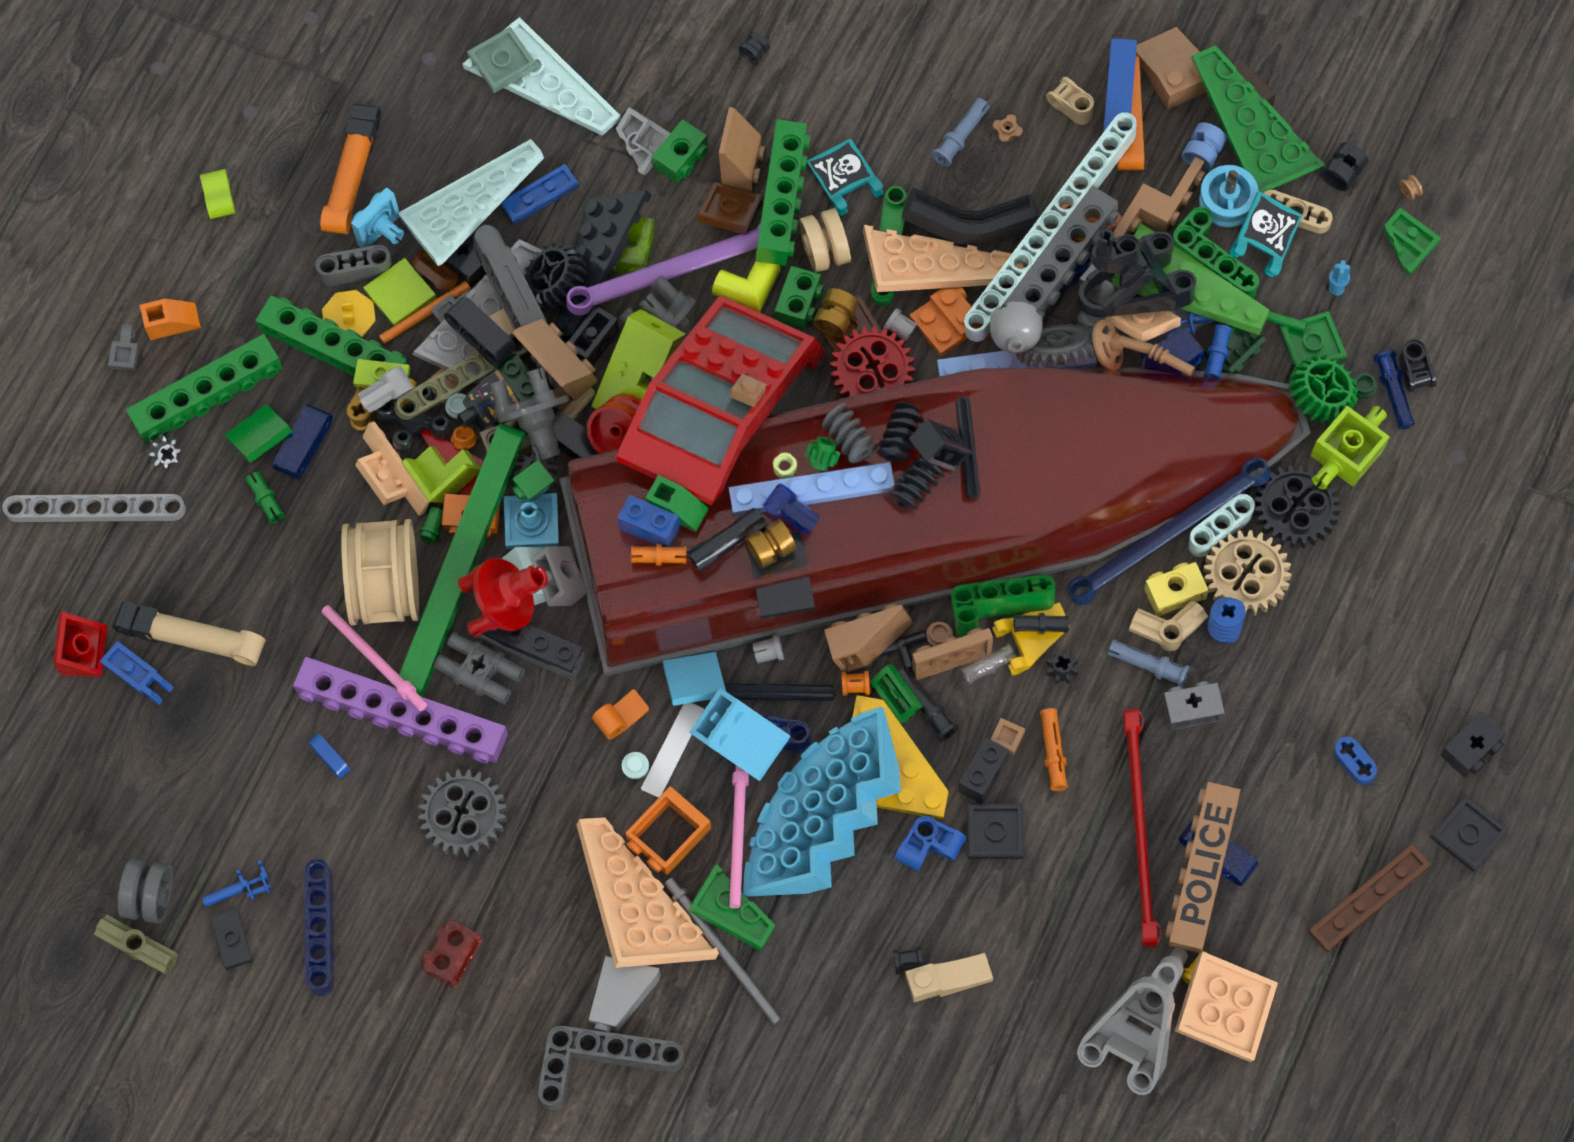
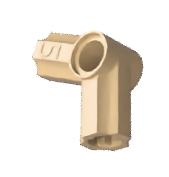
M1193 600L1170 620H1165L1138 608L1129 631L1158 643L1166 651H1175L1180 647L1182 641L1208 619V615ZM1171 631L1178 637L1171 640L1166 638L1164 633Z

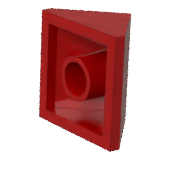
M59 613L53 664L61 676H102L103 665L100 663V660L104 657L107 625L69 613Z

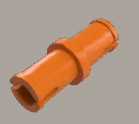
M656 544V547L631 546V563H656V566H661V563L686 564V546L662 547V544Z

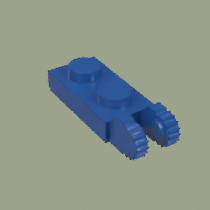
M118 641L100 660L104 667L157 705H160L163 700L156 692L148 688L151 683L155 681L163 690L171 692L174 688L159 675L157 670Z

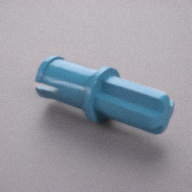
M1340 260V264H1335L1334 269L1329 275V291L1333 295L1343 294L1345 286L1350 281V266L1346 265L1344 260Z

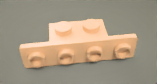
M374 421L368 423L363 439L373 451V454L358 459L355 466L383 505L406 497L419 516L423 515L430 501L402 463L399 453L389 443L385 433L379 429Z

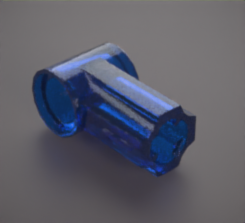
M781 483L775 487L762 504L773 516L780 520L783 518L804 535H807L814 528L820 518L819 514L798 500V496Z

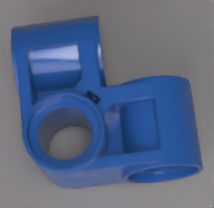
M922 816L915 821L909 834L901 843L894 859L916 871H919L926 855L930 851L954 862L967 838L960 831L946 826L932 817ZM923 826L929 827L932 834L926 837L921 836L918 829Z

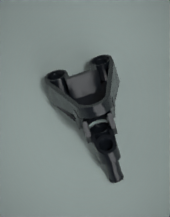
M1104 228L1103 236L1101 230L1097 232V244L1092 248L1091 262L1096 269L1080 285L1078 304L1084 313L1099 318L1176 310L1188 306L1194 301L1197 280L1195 275L1187 270H1178L1165 274L1162 269L1168 266L1172 260L1174 240L1170 234L1160 231L1145 235L1140 239L1128 234L1114 238L1113 231ZM1116 273L1120 274V289L1101 305L1092 304L1085 298L1084 295L1089 290ZM1151 280L1159 291L1158 294L1133 298Z

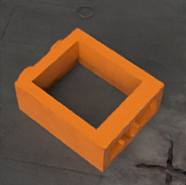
M670 786L625 834L628 841L627 846L636 855L642 853L648 859L647 864L655 872L659 873L662 871L668 875L712 828L710 820ZM670 806L696 830L665 862L639 837Z

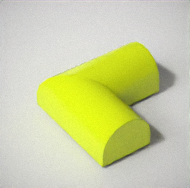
M755 262L747 279L728 271L720 270L713 284L712 295L716 297L722 295L760 313L779 275L780 265Z

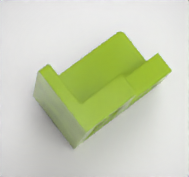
M429 446L417 459L405 458L402 461L430 502L444 504L445 494H457L481 469L470 452L462 449L448 463H446L436 447Z

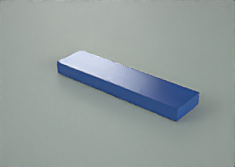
M1111 38L1104 131L1118 114H1131L1137 40ZM1126 126L1119 128L1122 131L1130 130V128Z

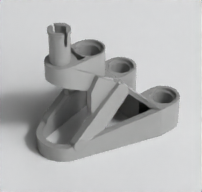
M1173 949L1170 956L1164 957L1150 977H1142L1134 981L1091 1025L1078 1047L1077 1055L1081 1063L1088 1067L1100 1066L1108 1053L1111 1052L1133 1064L1127 1077V1084L1130 1090L1139 1095H1146L1153 1090L1167 1064L1172 1013L1175 1008L1173 993L1183 974V965L1188 959V954L1183 949ZM1153 992L1159 994L1161 998L1155 996ZM1140 1000H1141L1142 1005L1144 1006L1145 1009H1147L1148 1011H1151V1012H1159V1013H1157V1014H1150V1013H1147L1146 1011H1144V1010L1142 1009L1141 1005H1140ZM1129 1015L1153 1027V1032L1149 1033L1127 1020Z

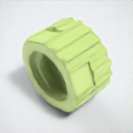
M780 453L773 461L774 474L781 479L794 477L797 471L796 459L789 453ZM782 461H787L791 464V467L786 471H782L779 468Z

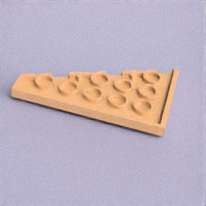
M605 817L579 819L577 829L615 968L716 959L719 954L718 949L711 947L702 936L703 931L691 921V917L677 901L673 902L663 891L664 886L653 877L652 872L638 856L634 857L624 845L625 840L614 831L613 826Z

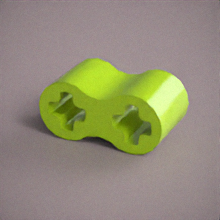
M226 169L201 174L200 179L210 219L236 214Z

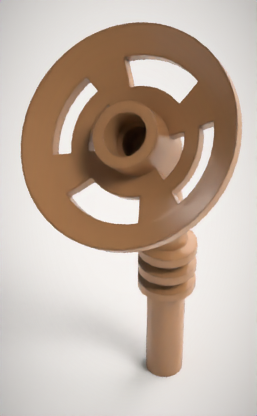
M1106 319L1099 320L1094 325L1092 334L1094 350L1098 360L1108 371H1116L1121 367L1124 347L1149 354V358L1154 357V360H1159L1160 364L1164 362L1188 376H1191L1195 369L1194 366L1169 354L1168 349L1164 350L1162 346L1158 348V344L1152 345L1121 336L1114 325ZM1105 326H1107L1109 329V331L1106 332V334L1102 333V330ZM1120 355L1118 362L1115 363L1116 357Z

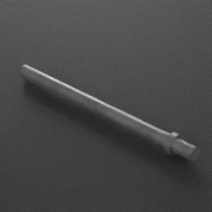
M673 877L665 882V886L672 893L673 901H677L695 925L703 931L702 934L712 947L718 949L719 956L772 1025L778 1024L782 1020L780 1015L709 923L689 912L692 901L687 896V890L685 888L682 889Z

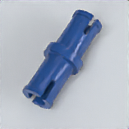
M1215 326L1212 345L1207 350L1209 357L1206 371L1204 372V376L1209 379L1219 380L1221 378L1224 359L1228 357L1229 353L1227 346L1232 328L1229 326Z

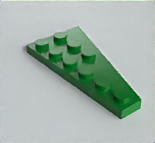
M1216 45L1192 55V62L1240 167L1247 170L1254 177L1258 191L1264 193L1265 191L1273 190L1325 166L1323 161L1318 159L1310 151V147L1298 138L1291 130L1292 128L1266 99H1263L1254 90L1255 87L1241 76L1236 70L1237 68Z

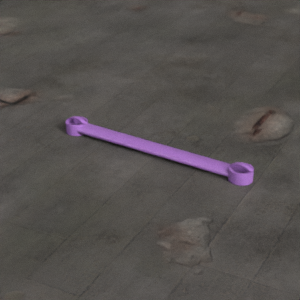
M761 223L757 229L748 231L746 235L740 234L588 288L583 286L574 287L567 294V308L573 314L584 315L592 309V306L651 286L661 275L666 280L757 249ZM576 295L587 297L586 300L576 305L570 301Z

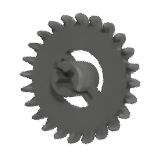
M1073 323L1043 326L1041 338L1037 344L1026 352L1016 353V357L1022 364L1025 361L1027 367L1030 365L1031 360H1033L1035 369L1040 361H1042L1045 370L1048 362L1054 366V369H1057V365H1064L1067 368L1071 359L1074 360L1077 366L1078 356L1082 357L1084 362H1087V353H1089L1091 358L1095 356L1092 338L1093 328L1083 326L1082 324L1074 325Z

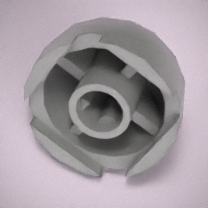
M1008 302L1007 307L1000 309L999 306L991 314V337L994 343L1003 351L1018 354L1026 352L1033 348L1041 338L1042 316L1036 312V308L1033 305L1025 302Z

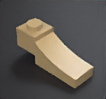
M985 953L940 964L931 963L905 971V977L914 1003L938 995L943 997L993 981Z

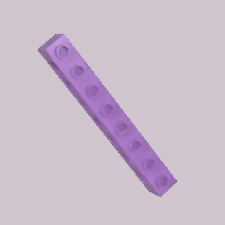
M305 657L293 684L298 697L304 701L313 702L316 700L322 702L323 706L330 710H345L353 718L362 720L365 717L373 720V724L381 728L387 729L388 726L396 728L404 736L413 737V735L422 737V740L430 745L437 746L438 743L445 745L453 753L462 755L465 752L473 755V759L485 764L488 761L497 762L508 736L506 726L423 697L421 698L427 703V707L423 711H419L409 700H404L397 693V688ZM322 683H332L329 689L325 691L319 690ZM348 691L356 692L352 699L343 698ZM372 700H381L378 707H368ZM398 708L406 709L405 714L400 717L393 715L394 711ZM422 717L431 718L427 725L418 724ZM453 725L456 727L452 734L443 733L444 728ZM473 734L481 735V739L476 743L468 742L469 737Z

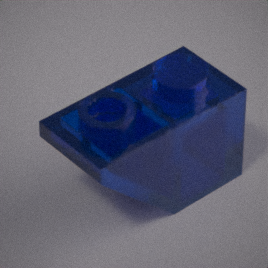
M1186 327L1179 331L1173 330L1164 338V341L1158 344V348L1162 346L1164 350L1168 349L1169 354L1192 366L1197 365L1203 359L1204 350ZM1142 354L1141 366L1144 369L1178 375L1183 374V372L1164 362L1160 364L1159 360H1154V357L1149 358V354Z

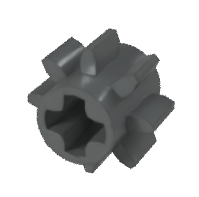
M159 434V438L154 441L149 440L151 445L150 449L146 450V453L149 456H153L150 462L155 466L160 462L164 468H167L169 463H177L176 456L181 449L173 446L176 440L172 436L166 440L164 435ZM163 448L166 449L165 453H161Z

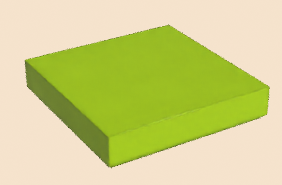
M405 258L363 287L366 294L393 326L436 299L435 293Z

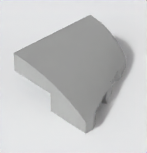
M630 107L616 127L620 138L626 143L629 155L633 156L639 167L637 170L639 173L646 175L653 167L651 156L671 133Z

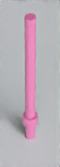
M327 605L322 609V614L397 688V693L404 700H409L419 711H423L427 707V703L416 693V688L409 681H404L331 606Z
M736 765V772H733L732 778L735 794L730 908H740L745 791L749 785V774Z

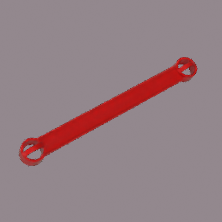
M1138 708L1124 709V732L1128 740L1142 908L1141 939L1143 948L1157 947L1161 941L1162 931L1158 922L1153 919L1138 735L1143 729L1144 719ZM1139 717H1140L1141 720H1142V726H1141V727H1140V723H1139ZM1157 928L1160 932L1159 939L1157 938Z

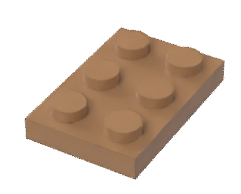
M977 628L968 632L967 636L958 639L950 637L943 640L940 645L934 647L927 645L917 649L916 653L912 654V672L914 677L920 680L991 656L993 636L990 628L985 630Z

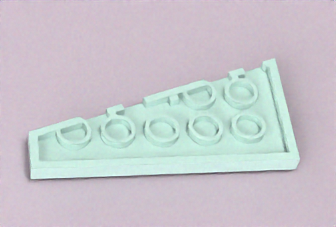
M520 17L507 27L512 28L537 64V69L504 87L505 89L600 135H604L621 120L620 114ZM470 58L463 63L464 69L482 77Z

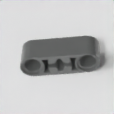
M374 245L321 255L317 259L315 266L320 281L327 286L377 278L393 267L390 252L385 246ZM377 259H385L382 263H374ZM326 268H334V270L331 272H324Z

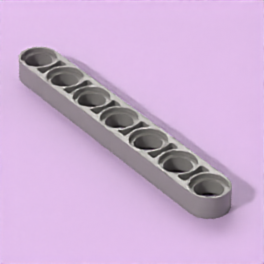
M176 494L14 495L8 497L2 506L7 518L13 522L175 521L182 518L186 512V506L182 498ZM71 502L75 504V509L72 513L64 514L61 512V508L65 503ZM119 502H125L128 505L127 510L121 514L115 513L113 510L114 506ZM170 502L180 503V508L177 512L168 513L166 511V507ZM40 503L49 504L48 511L44 514L35 513V508ZM91 503H100L101 509L98 513L90 514L87 511ZM143 503H153L154 508L151 512L146 514L140 512V506ZM12 504H22L23 508L20 513L15 515L9 513V507Z

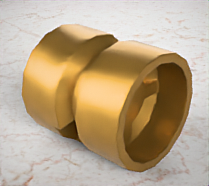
M830 288L823 299V307L817 312L814 325L825 334L843 337L850 324L848 318L854 316L859 302L846 291Z
M780 519L766 526L764 533L759 530L745 538L749 550L762 569L776 562L778 555L785 557L796 550V545L790 532Z

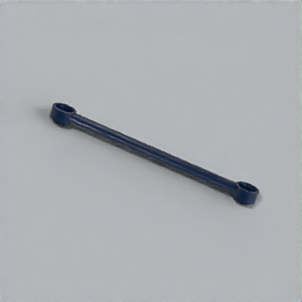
M1258 457L1247 460L1242 466V471L1087 577L1079 576L1072 579L1067 586V592L1072 602L1076 605L1090 603L1095 598L1096 591L1250 486L1265 484L1271 476L1266 460ZM1264 468L1258 475H1249L1254 469ZM1081 587H1089V589L1083 594H1074L1075 591Z

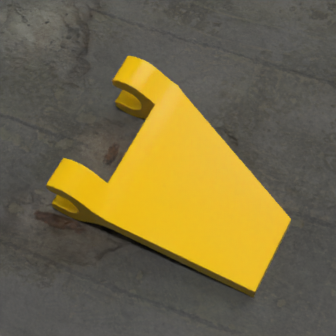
M1060 602L1054 604L1048 610L1023 614L1038 616V613H1044L1045 616H1065ZM1013 618L997 620L994 622L995 626L992 627L996 638L1011 632L1021 654V657L1010 660L1011 664L1008 665L1012 676L1031 668L1065 633L1045 632L1043 635L1037 632H1014Z

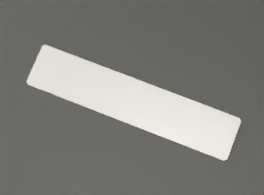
M693 703L683 704L641 790L656 797L662 795L692 735L689 731L703 713L704 708Z

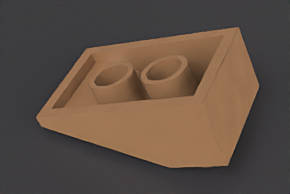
M1177 27L1138 44L1136 49V55H1139L1141 67L1167 110L1206 93L1191 59L1192 55L1200 51Z
M729 107L719 149L721 182L727 186L752 192L754 183L758 184L760 180L761 169L758 168L759 161H764L766 146H762L761 135L735 108Z

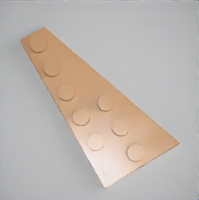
M864 225L863 228L876 292L986 286L990 284L1012 255V253L996 250L991 253L979 251L976 246L968 245L967 248L953 246L954 242L915 234L911 237L897 235V231L887 229V232L873 230V226ZM1019 263L1016 265V267L1019 269L1026 268L1027 265L1024 263Z

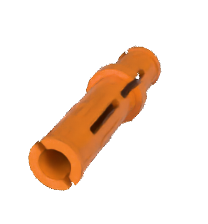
M1048 708L1042 710V712L1040 711L1047 757L1045 767L1049 771L1050 789L1052 791H1062L1068 788L1065 774L1067 762L1062 752L1057 709Z

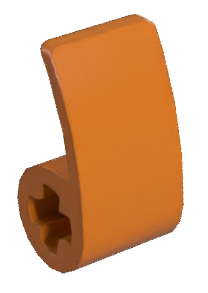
M632 689L614 706L606 704L598 709L592 716V720L607 739L611 740L649 711V707L636 690Z

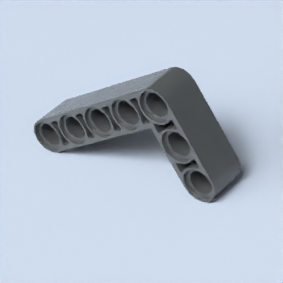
M556 1026L551 1029L547 1037L538 1097L542 1106L549 1111L559 1110L564 1105L573 1058L676 1072L684 1064V1053L681 1046L673 1041ZM559 1036H566L569 1040L565 1046L558 1047L554 1045L555 1039ZM591 1039L596 1042L595 1047L590 1051L581 1048L582 1043L586 1040ZM615 1043L624 1046L623 1051L617 1055L609 1052V1048ZM642 1047H647L651 1050V1054L647 1058L642 1059L636 1056L637 1051ZM669 1051H675L679 1054V1057L674 1062H667L664 1060L665 1054ZM554 1063L564 1065L563 1070L558 1074L549 1072L551 1065ZM550 1090L559 1092L558 1098L553 1102L546 1101L544 1098L545 1094Z

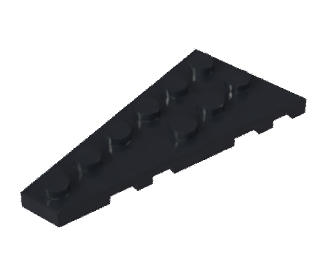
M647 190L587 198L575 248L583 255L584 261L588 265L585 269L588 275L583 278L585 284L581 286L588 288L603 283L607 274H612L629 241L627 235L633 223L638 224L642 216L639 214L644 202L648 203L652 196ZM576 295L573 297V301H570L576 305L586 300L587 297ZM567 303L565 307L560 305L555 324L563 333L559 338L562 341L570 340L592 309L584 315H576L569 311Z

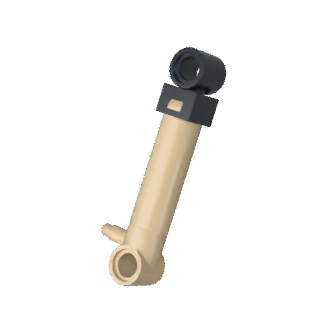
M125 601L121 602L112 625L115 631L130 637L138 636L140 639L158 643V640L181 645L230 657L237 662L249 666H256L266 641L262 636L250 631L241 630L236 632L162 614L158 609L143 605L139 606Z

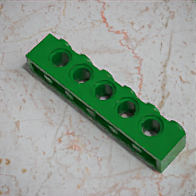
M776 120L755 262L786 266L787 256L793 257L795 241H790L791 234L796 235L798 220L793 219L794 213H799L801 198H797L796 195L797 191L802 192L804 177L799 175L800 170L805 171L807 155L802 154L803 149H809L810 134H806V123Z
M271 295L255 320L260 332L352 376H355L358 359L408 365L406 357L395 350L390 352L383 349V346L377 341L362 339L357 332L351 329L343 330L330 319L325 318L322 320L307 308L299 309L284 297L278 299ZM287 319H294L291 324H283ZM309 330H317L313 335H306ZM333 340L339 341L335 346L328 345ZM355 351H362L357 357L351 356Z
M262 334L132 405L126 411L143 442L146 444L150 439L154 441L159 438V434L163 435L172 429L181 428L193 417L206 414L215 405L228 402L235 394L252 389L257 382L265 378L274 377L283 368L265 334ZM250 363H257L252 369L246 368ZM226 376H234L230 381H223ZM205 388H211L210 392L206 394L200 393ZM183 400L188 401V403L185 406H177L178 403ZM165 413L161 419H154L157 414Z

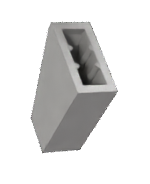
M605 956L589 1016L590 1025L594 1027V1030L618 1032L659 982L661 977L660 969L647 965L615 968L613 958Z

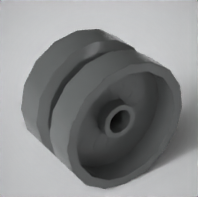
M134 858L127 862L118 894V913L120 918L136 920L142 914L145 922L162 923L168 911L172 894L173 869L171 864L154 862L149 867L146 860Z

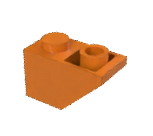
M161 299L140 305L144 327L150 340L201 328L197 307L193 302Z

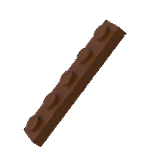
M1413 844L1410 845L1309 929L1308 933L1328 953L1430 868L1431 864Z

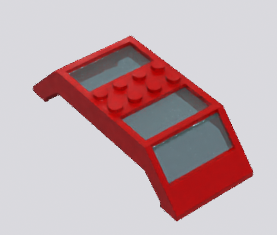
M720 295L649 383L615 461L654 479L658 475L683 486L697 499L713 505L724 490V486L741 450L803 368L809 366L814 370L825 356L826 350L814 337ZM742 374L767 384L764 394L754 407L729 397L731 388Z

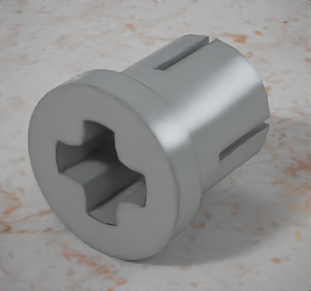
M896 308L884 328H887V333L889 331L892 333L896 332V336L907 342L918 324L902 315V311Z
M774 634L773 638L752 643L753 650L756 652L754 654L757 663L774 659L779 661L785 660L778 634Z

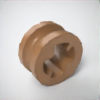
M1409 175L1407 180L1399 181L1400 190L1407 200L1412 201L1415 199V195L1421 196L1423 194L1422 186L1414 175Z

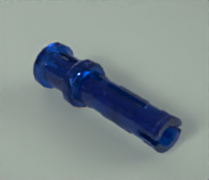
M1381 351L1373 356V360L1379 367L1381 374L1379 377L1380 382L1386 386L1398 429L1411 428L1410 425L1414 426L1415 422L1401 382L1403 373L1398 369L1395 360L1396 351Z

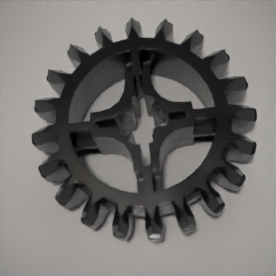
M561 241L558 244L552 242L549 247L543 246L540 253L536 252L535 258L533 260L529 259L530 265L524 268L526 271L524 277L540 308L549 311L552 308L557 310L560 305L565 307L567 294L570 289L585 284L583 278L588 275L585 271L588 265L585 263L583 255L574 246Z

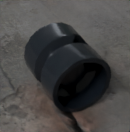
M1343 142L1333 153V159L1328 160L1320 174L1328 185L1336 190L1346 192L1355 182L1356 175H1359L1368 164V158L1357 146Z

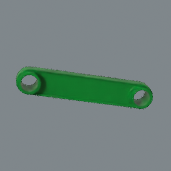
M892 186L886 191L879 231L887 232V229L897 231V235L903 236L905 220L902 219V212L907 201V194L902 187ZM898 197L902 200L899 202H893L890 199ZM872 277L871 298L873 302L878 306L889 305L894 298L895 291H888V294L882 296L878 295Z

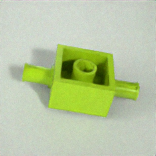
M1374 406L1364 418L1350 407H1345L1316 441L1310 455L1323 465L1318 473L1312 477V482L1315 486L1321 481L1322 483L1318 488L1326 489L1336 475L1352 487L1359 481L1382 454L1390 438L1389 435L1377 428L1387 417L1383 409L1377 415L1380 407Z

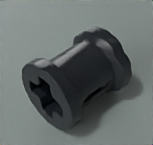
M921 946L910 951L899 952L897 949L893 950L896 975L900 974L901 971L923 966Z

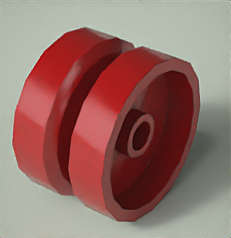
M624 393L615 395L590 415L587 422V436L592 447L600 455L610 460H616V455L642 401L640 398ZM648 408L639 429L653 435L655 421L651 409Z

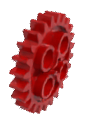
M863 326L862 334L859 335L854 329L852 330V339L846 335L843 336L845 345L841 343L836 344V349L839 352H832L831 358L836 361L830 362V368L836 371L831 373L830 378L838 379L834 383V389L842 387L840 397L848 394V404L857 400L858 408H860L863 403H867V406L891 401L892 398L900 399L902 396L899 391L903 393L908 392L909 388L905 384H912L913 378L909 375L914 374L915 368L909 365L914 363V357H906L910 354L911 349H902L905 340L902 339L896 342V332L889 337L886 335L887 328H884L881 333H877V327L873 326L872 332L868 333L866 327ZM881 347L885 353L877 356L871 352V349ZM861 348H864L867 352L871 366L877 367L876 376L872 369L867 370L868 360L863 352H861ZM857 358L862 364L853 367L848 363V360ZM890 369L895 371L897 376L887 378L883 372ZM877 378H879L880 382L884 385L883 388L879 387L877 383ZM864 380L870 381L873 387L868 390L863 389L860 386V382Z

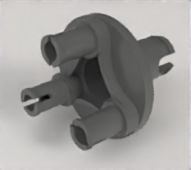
M661 275L652 283L651 287L666 301L667 306L664 308L652 293L645 297L652 304V307L645 300H642L639 306L649 314L686 334L685 339L692 331L690 320L686 315L696 300L691 295L685 296L681 290L677 291ZM630 306L618 318L625 324L628 316L635 313V311Z
M544 368L527 372L535 395H532V399L516 404L511 401L505 379L489 384L496 403L494 409L498 422L501 423L517 418L520 428L528 433L537 460L559 455L560 448H558V440L553 428L555 419L553 406L568 402L570 399L568 394L555 398L553 390L549 389Z

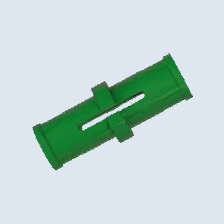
M253 472L252 474L257 483H255L251 475H248L245 480L256 496L254 500L258 506L262 507L269 523H277L278 521L273 512H275L279 520H282L285 514L280 509L275 500L276 495L274 491L268 488L261 472Z

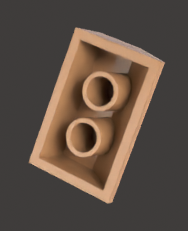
M543 319L519 327L512 332L574 401L578 400L598 381L593 375L596 369L586 358L582 362L576 356L579 351L570 341L564 343L559 338L563 333L553 322L548 326Z

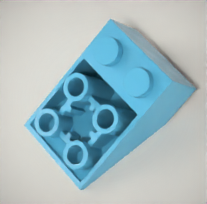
M721 688L716 692L689 731L690 734L759 781L791 737Z

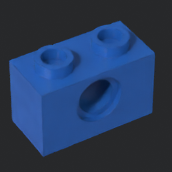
M631 495L628 496L617 517L619 530L654 545L662 544V547H671L680 529L678 515Z

